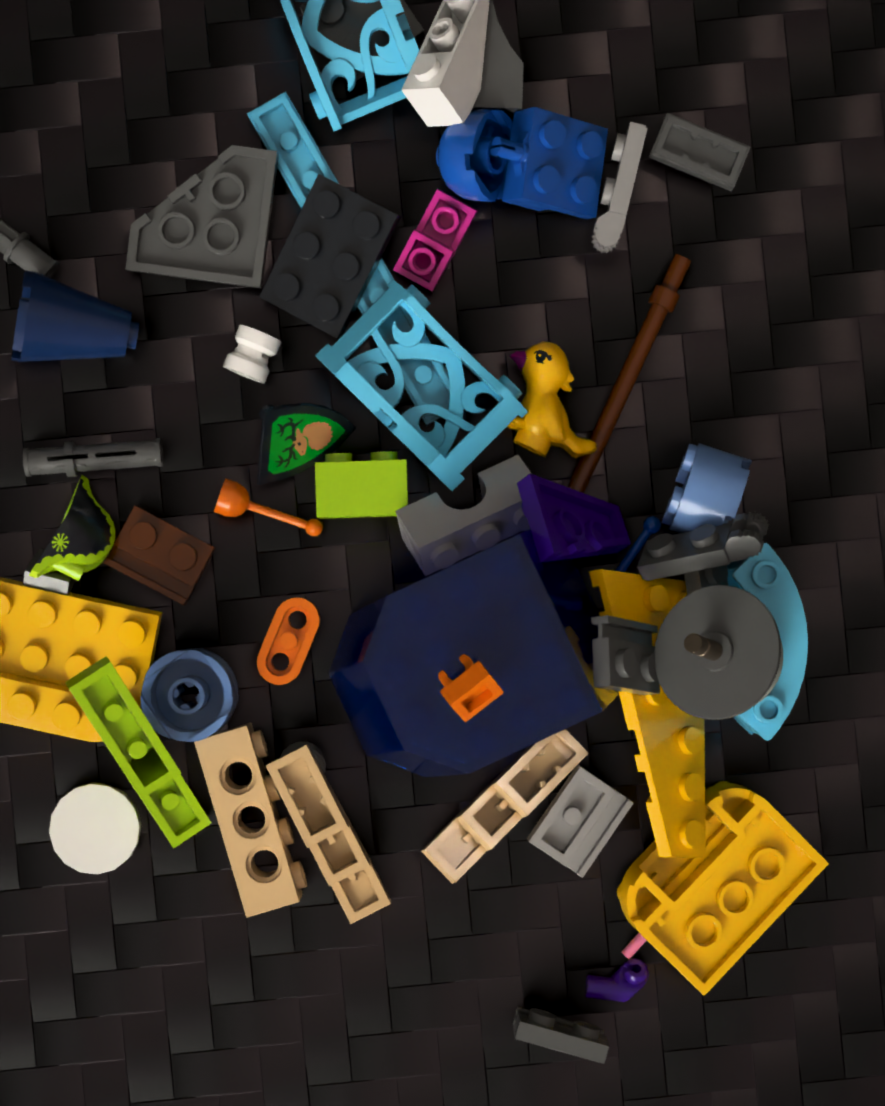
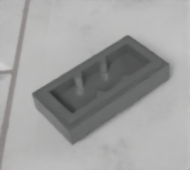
M667 112L648 158L732 192L751 146Z

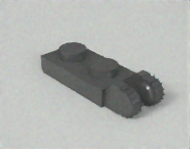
M749 512V514H737L733 522L719 526L706 524L693 531L674 535L668 533L657 535L651 540H647L637 568L642 579L650 581L729 565L734 561L748 559L749 556L753 558L762 551L764 541H762L763 536L767 534L769 524H767L768 520L761 513Z

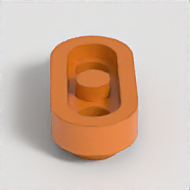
M300 597L290 598L281 603L275 612L257 656L258 671L263 679L271 684H288L296 679L302 671L321 622L319 610L310 600ZM300 611L305 614L306 624L303 628L297 629L291 625L290 616L293 612ZM277 653H284L289 658V665L285 670H278L273 665V658Z

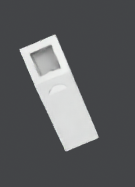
M443 0L401 89L427 127L461 124L465 122L471 113L481 90L490 0Z

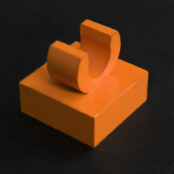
M462 654L458 658L465 666V671L452 680L442 670L438 673V678L444 686L439 692L466 723L502 695L504 691L480 661L474 663L470 657Z

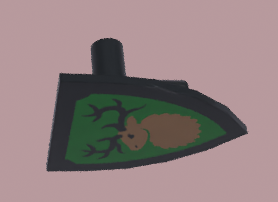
M297 403L276 407L270 404L264 406L259 412V416L262 419L257 484L262 485L279 481L309 469L315 465V462H321L325 459V454H331L356 427L341 413L323 405Z

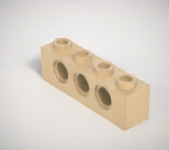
M250 722L214 733L203 740L194 742L246 918L300 902L303 895L301 889L307 887V880L300 860L293 862L288 845L294 843V837L288 818L280 819L275 801L281 800V796L271 776L267 775L262 760L263 757L268 756V749L262 731L254 732ZM242 762L249 766L252 772V780L249 784L237 785L230 779L229 768L232 763ZM248 806H255L261 809L265 815L264 826L257 829L246 826L242 820V810ZM261 850L271 851L278 859V868L271 872L260 870L255 864V853Z

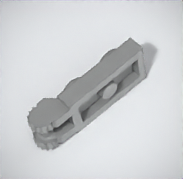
M630 122L626 135L617 133L611 160L619 162L615 179L606 178L600 204L608 205V210L597 218L591 242L594 244L593 248L595 247L597 251H601V254L603 252H606V254L609 251L612 252L621 238L620 234L623 231L648 129L646 125Z

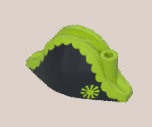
M81 475L60 527L32 568L29 576L38 578L46 573L59 571L79 581L83 572L93 570L102 564L112 549L115 541L114 523L110 515L95 500L90 489L89 480L84 475Z

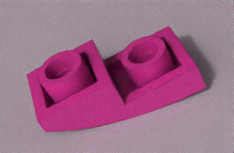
M437 189L419 225L413 230L393 271L433 292L478 210Z

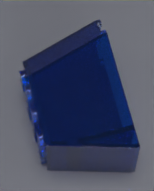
M531 529L351 613L328 673L366 756L424 777L462 775L475 772L603 712L619 694L618 691L594 687L592 639L598 638V626L592 625L591 617H598L599 614L573 559L540 563ZM462 654L470 657L474 663L480 661L504 691L502 695L466 723L439 692L444 686L438 678V673L442 670L452 680L465 671V666L458 657Z

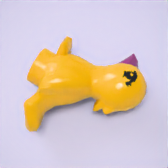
M543 341L532 345L526 351H516L509 355L524 377L526 394L521 404L528 411L523 418L517 416L507 426L509 429L517 431L513 442L542 457H546L551 445L563 448L574 458L593 454L597 450L596 442L579 437L571 430L566 410L557 395L560 388L571 392L572 388L569 383L574 381L565 352L557 344Z

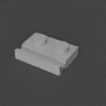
M578 764L539 819L527 840L583 878L634 802Z

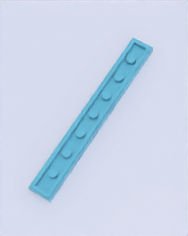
M286 91L247 113L266 149L279 153L277 168L301 209L318 174L338 183ZM382 258L357 306L362 315L389 289L387 285L394 279ZM400 306L377 328L387 345L397 343L392 334L394 321L402 332H408L413 327L411 316ZM425 334L421 343L431 344L427 335ZM418 359L398 361L404 374V389L414 406L433 404L446 410L449 409L450 383L448 372L443 363ZM426 414L422 417V420L428 426L441 417Z

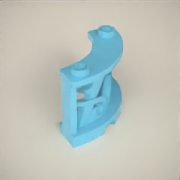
M280 0L316 89L315 92L309 94L319 120L328 117L333 131L342 129V124L407 98L401 90L407 76L377 89L374 76L409 74L418 55L419 48L405 14L396 17L397 14L404 12L400 0H380L382 9L372 14L362 28L360 35L361 53L346 49L318 32L319 20L326 0ZM351 0V1H354V2H357V3H373V2H377V1H379V0ZM293 1L307 2L302 25ZM378 30L386 32L390 37L389 43L383 47L375 43L378 56H372L370 53L372 34ZM310 46L318 53L332 60L324 67L322 73L318 68ZM355 70L365 73L368 93L338 104L332 90L333 81L338 77L345 78L348 81V91L351 92L356 85Z
M393 279L387 285L389 289L332 347L327 343L315 357L403 442L428 469L453 491L465 479L460 473L517 416L523 418L528 413L517 400L523 393L504 374L497 380L472 357L426 310L431 303L414 285L411 284L407 289H404ZM400 306L411 316L413 327L408 332H402L394 321L392 334L397 343L387 345L377 328ZM425 327L444 346L421 343L425 336ZM372 335L378 347L346 361ZM418 359L446 364L450 383L449 409L446 410L433 404L414 406L400 415L395 410V407L403 396L405 380L398 361ZM389 363L394 374L395 384L390 389L383 390L377 386L376 379L382 374L388 376L381 365ZM462 364L481 382H475L465 387ZM480 394L491 395L498 401V404L476 426L463 419L464 410L471 414L483 413L485 409L477 407L475 399ZM426 414H431L445 419L446 422L443 428L440 423L434 421V429L430 432H424L419 426L420 419ZM459 429H462V430H464V431H466V432H469V433L451 450V448H452V446H453V444H454V442H455V440H456V437H457V435H458Z
M764 543L761 553L759 552L758 556L755 555L753 558L749 556L748 559L734 561L727 565L728 586L743 589L753 594L765 604L778 626L783 646V666L780 677L775 687L762 701L746 712L733 717L749 734L756 733L764 740L769 741L781 728L799 695L807 664L808 633L805 612L798 589L779 556L769 544Z

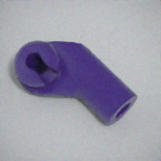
M632 958L625 962L611 977L587 975L585 998L617 1002L630 1000L647 983L649 978L648 966L641 959Z

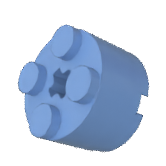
M689 443L675 482L683 484V487L675 486L672 496L668 501L662 523L670 525L669 530L684 533L693 531L702 525L712 524L719 526L728 523L732 518L735 519L750 470L748 468L752 460L698 443L697 446Z
M186 648L168 653L159 658L148 669L141 691V709L153 729L164 737L182 742L200 741L220 730L232 717L239 701L238 684L231 667L219 655L203 648ZM184 683L187 687L196 686L198 688L199 694L195 697L198 702L197 705L193 701L187 703L182 701L180 696L186 692L183 686Z

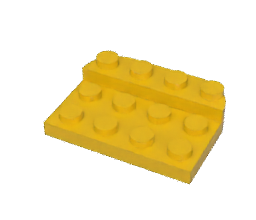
M0 577V722L83 741L103 742L65 682L107 656L141 709L142 685L148 669L153 664L163 612L72 592L68 595L24 586L21 581Z
M720 781L714 786L705 789L706 858L659 857L654 840L631 864L617 889V897L628 922L703 996L711 990L829 864L766 799L742 785L727 781Z

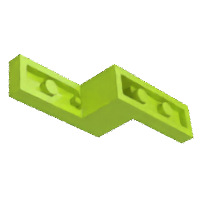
M107 656L65 682L173 849L212 823Z

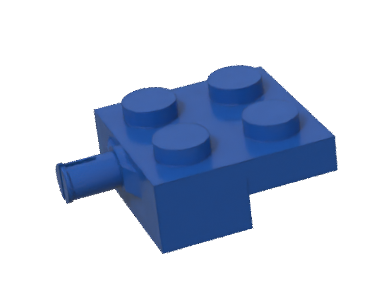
M538 107L514 112L511 140L496 136L491 142V146L496 148L490 149L492 156L508 159L502 202L536 211L553 210L583 219L596 218L608 128Z

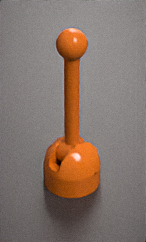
M226 478L214 509V513L226 517H237L250 510L303 528L310 536H318L323 530V525L318 519L307 521L250 501L249 493L244 486Z

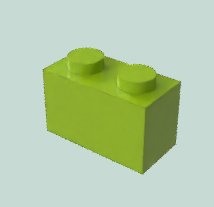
M398 452L370 453L371 461H352V453L325 454V462H315L317 518L397 516L396 510L409 505L407 460H398Z

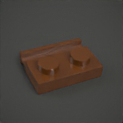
M134 505L104 564L184 606L199 582L216 547Z

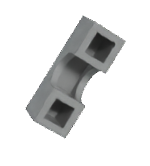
M519 455L478 473L482 501L472 508L453 509L447 506L438 493L435 492L396 510L402 539L425 576L440 569L449 568L457 561L478 551L489 549L498 542L521 531L530 530L528 519L521 508L522 500L517 482L531 472Z

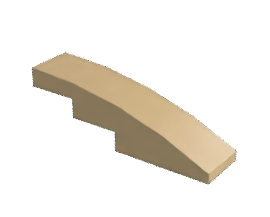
M559 721L554 722L462 809L421 852L452 884L456 883L488 850H492L523 817L528 816L589 753Z
M306 744L267 764L266 768L306 847L310 848L328 886L332 887L350 924L390 905L391 899L309 746Z

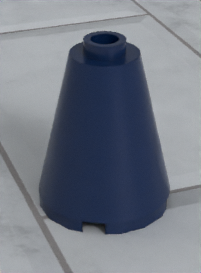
M25 270L11 360L31 362L125 357L127 348L135 350L139 323L131 321L132 312L38 272Z

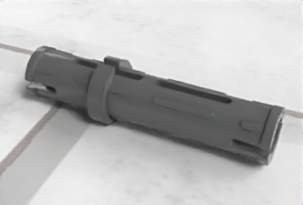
M160 438L76 445L75 441H67L60 447L23 449V467L27 477L66 473L67 477H77L79 472L119 470L150 466L163 467L164 462Z

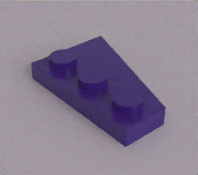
M531 473L517 482L522 500L521 508L528 519L540 563L618 553L631 544L619 506Z

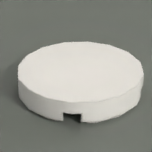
M93 782L74 788L59 800L51 814L49 834L53 849L64 864L81 873L98 875L115 870L132 856L139 843L142 822L137 806L127 793L111 785Z

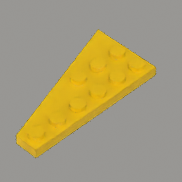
M606 569L589 571L592 586H599L605 609L599 612L600 616L609 615L655 625L658 627V632L670 610L687 596L685 581L668 578L646 581L642 579L640 574ZM658 633L652 634V646H655ZM661 685L660 694L639 695L618 691L628 730L635 731L640 751L634 757L638 772H645L650 792L646 806L659 857L706 858L704 719L692 716L679 709L666 696Z

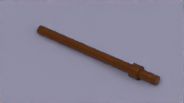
M675 254L661 285L655 286L648 301L651 307L589 438L596 442L597 450L593 454L581 456L567 486L568 488L582 493L585 492L667 313H673L680 298L677 292L691 264L688 258Z

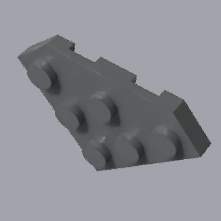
M231 145L209 166L200 173L194 174L167 195L168 198L149 213H144L131 224L125 270L262 289L279 153L274 150Z

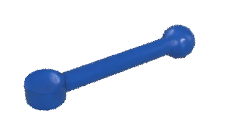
M650 516L645 519L643 523L644 530L615 571L625 572L650 535L660 530L661 522L657 517Z

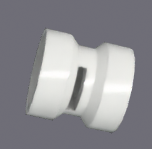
M240 324L235 335L238 346L235 347L233 352L227 354L223 367L243 377L265 384L270 372L267 366L268 359L277 355L282 342L264 332Z

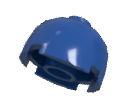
M473 110L464 123L447 126L440 138L436 150V163L447 187L463 199L480 202H496V199H503L508 159L492 156L490 149L496 148L491 146V142L496 136L511 140L513 122L504 111Z

